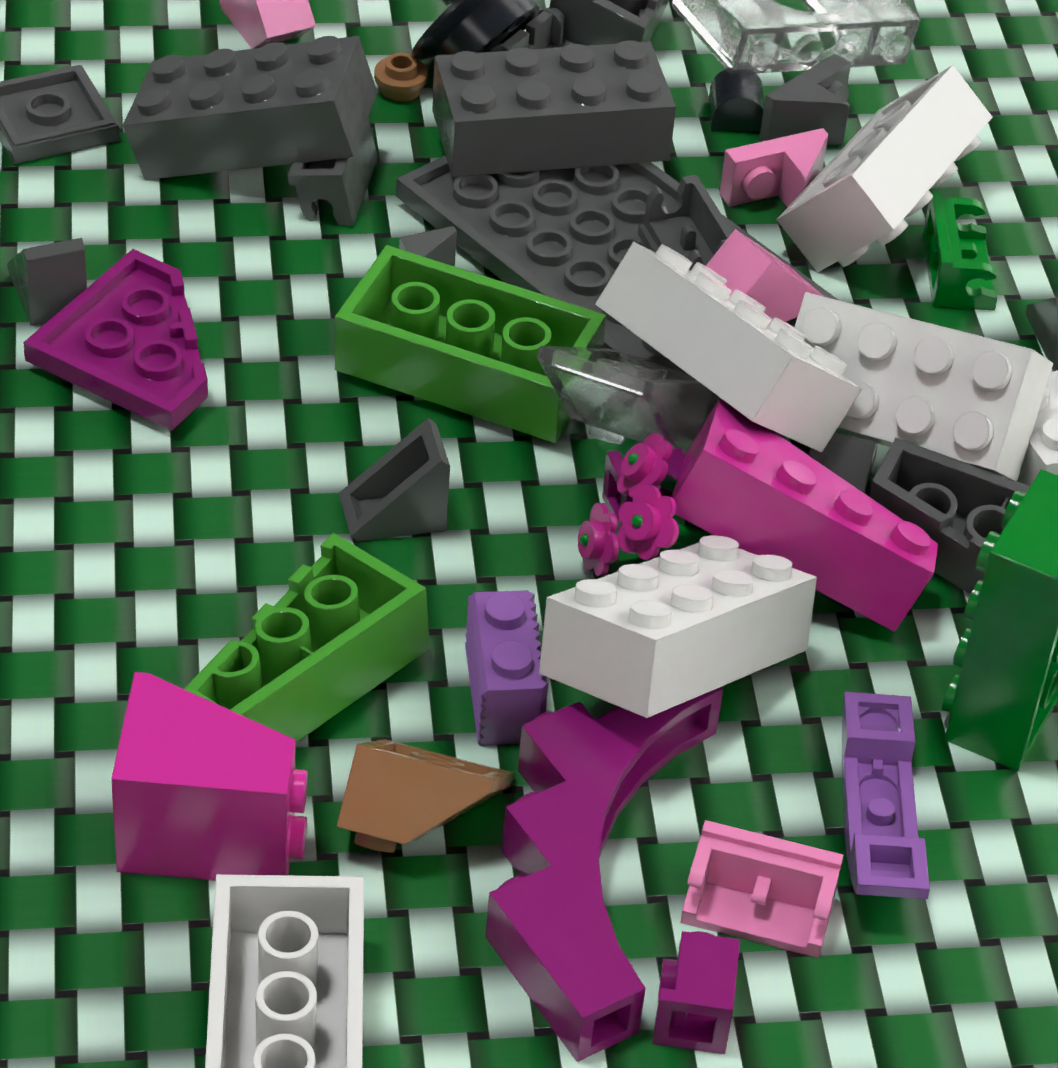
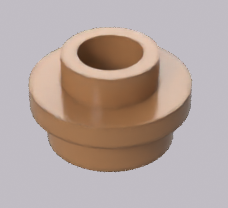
M395 53L376 64L374 79L384 97L394 101H409L421 94L422 88L428 80V69L423 62L410 54Z

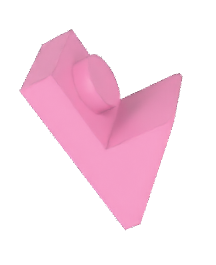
M824 128L725 150L720 196L729 207L779 196L788 208L823 170L828 133Z

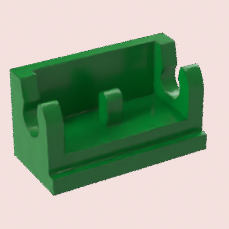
M931 192L933 198L929 201L922 236L932 306L939 308L995 310L998 297L997 292L994 291L992 280L996 279V271L989 263L986 227L972 223L963 225L956 222L957 218L964 214L984 215V204L973 198L943 197L942 192Z

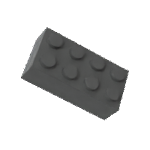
M323 36L312 42L287 45L281 42H273L255 49L239 51L218 49L206 55L190 57L168 55L157 61H152L123 123V128L145 180L286 165L293 162L350 158L355 155L378 91L359 36L344 38Z
M627 40L618 44L589 46L570 44L565 47L544 49L514 48L510 51L484 53L462 51L454 55L435 56L432 111L452 177L670 161L676 105L651 41L637 42Z

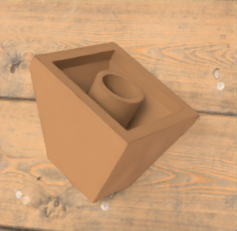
M386 739L359 743L356 745L337 827L356 832L354 843L357 845L394 853L397 843L405 845L416 841L510 788L513 784L515 773Z

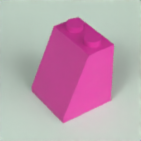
M134 672L111 778L117 872L215 881L216 874L288 875L291 858H304L307 836V817L295 816V813H304L308 785V770L295 769L296 740L150 673Z

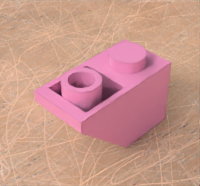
M219 0L222 11L252 49L273 42H283L299 38L316 27L308 0Z

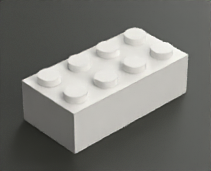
M954 65L879 109L776 220L817 273L837 261L842 267H845L862 256L869 249V243L876 240L880 246H883L895 239L907 228L908 224L904 218L919 211L933 198L929 191L930 188L937 187L957 171L958 167L954 164V161H958L968 155L982 142L978 133L993 117Z
M633 242L595 305L752 422L822 452L862 390L842 375L847 364L816 345L812 348L804 342L806 336L802 332L777 317H774L772 320L764 313L766 307L745 293L735 289L730 296L732 290L725 286L727 280L703 264L696 262L692 270H689L693 263L673 249L661 244L655 253Z
M805 292L794 328L806 336L804 342L812 348L816 345L847 364L842 375L862 389L836 429V433L875 441L876 444L887 447L892 445L896 437L1014 481L1018 480L1053 367L1051 361L1030 348Z
M717 535L704 536L700 538L699 543L679 550L662 551L660 557L640 564L623 565L619 568L618 572L599 579L581 580L576 583V587L547 597L539 674L645 718L651 717L806 651L817 577L792 568V562L784 557L756 555L739 549V543L734 539Z
M216 874L205 1068H362L364 876Z

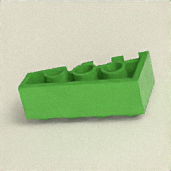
M332 533L320 545L321 557L311 567L302 564L288 579L289 590L274 606L265 603L251 618L252 629L241 641L230 640L184 689L289 736L298 742L430 649L426 588L337 534Z

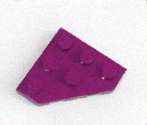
M135 249L128 252L23 342L25 361L171 431L208 398V378L204 363H201L198 351V338L191 310L187 306L181 270Z

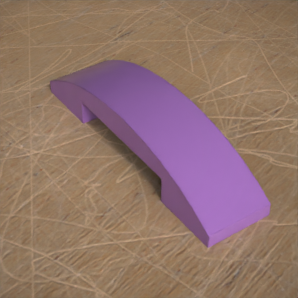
M844 692L842 707L843 820L848 868L856 894L928 899L930 886L925 838H919L912 773L915 732L911 696Z

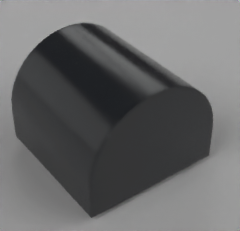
M732 67L721 71L714 77L709 92L711 130L761 131L764 92L762 81L754 71L744 67Z

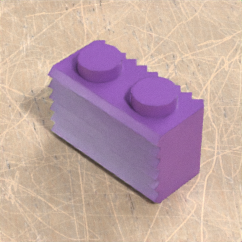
M528 590L474 592L468 597V624H466L465 648L477 741L483 745L520 744L522 725L531 722L534 718L546 712L547 676L539 674L542 643L540 642L541 633H539V623H537L538 614L536 613V604L534 603L535 595Z

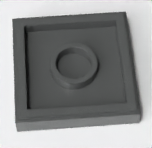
M82 65L0 82V141L14 165L119 141V125Z

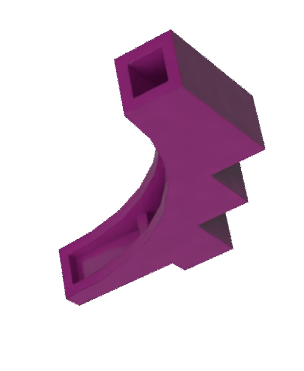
M722 686L648 718L616 706L607 711L603 716L594 719L579 701L555 712L540 714L531 722L522 725L518 772L534 792L525 794L515 803L506 806L502 853L520 876L505 881L498 889L489 892L485 938L577 1062L639 1033L646 989L620 948L603 901L599 858L616 818L640 786L676 755L716 734L723 694Z

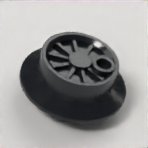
M442 0L446 6L451 5L423 33L413 47L411 55L421 61L439 55H454L462 51L475 53L490 52L497 44H503L520 29L524 31L526 25L538 15L540 8L533 0Z

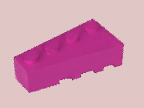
M718 399L685 455L671 497L676 502L675 515L713 535L736 540L739 543V549L756 555H776L790 560L792 568L817 577L815 590L895 632L934 574L938 543L930 539L929 535L919 526L902 520L772 430L752 422L723 399Z

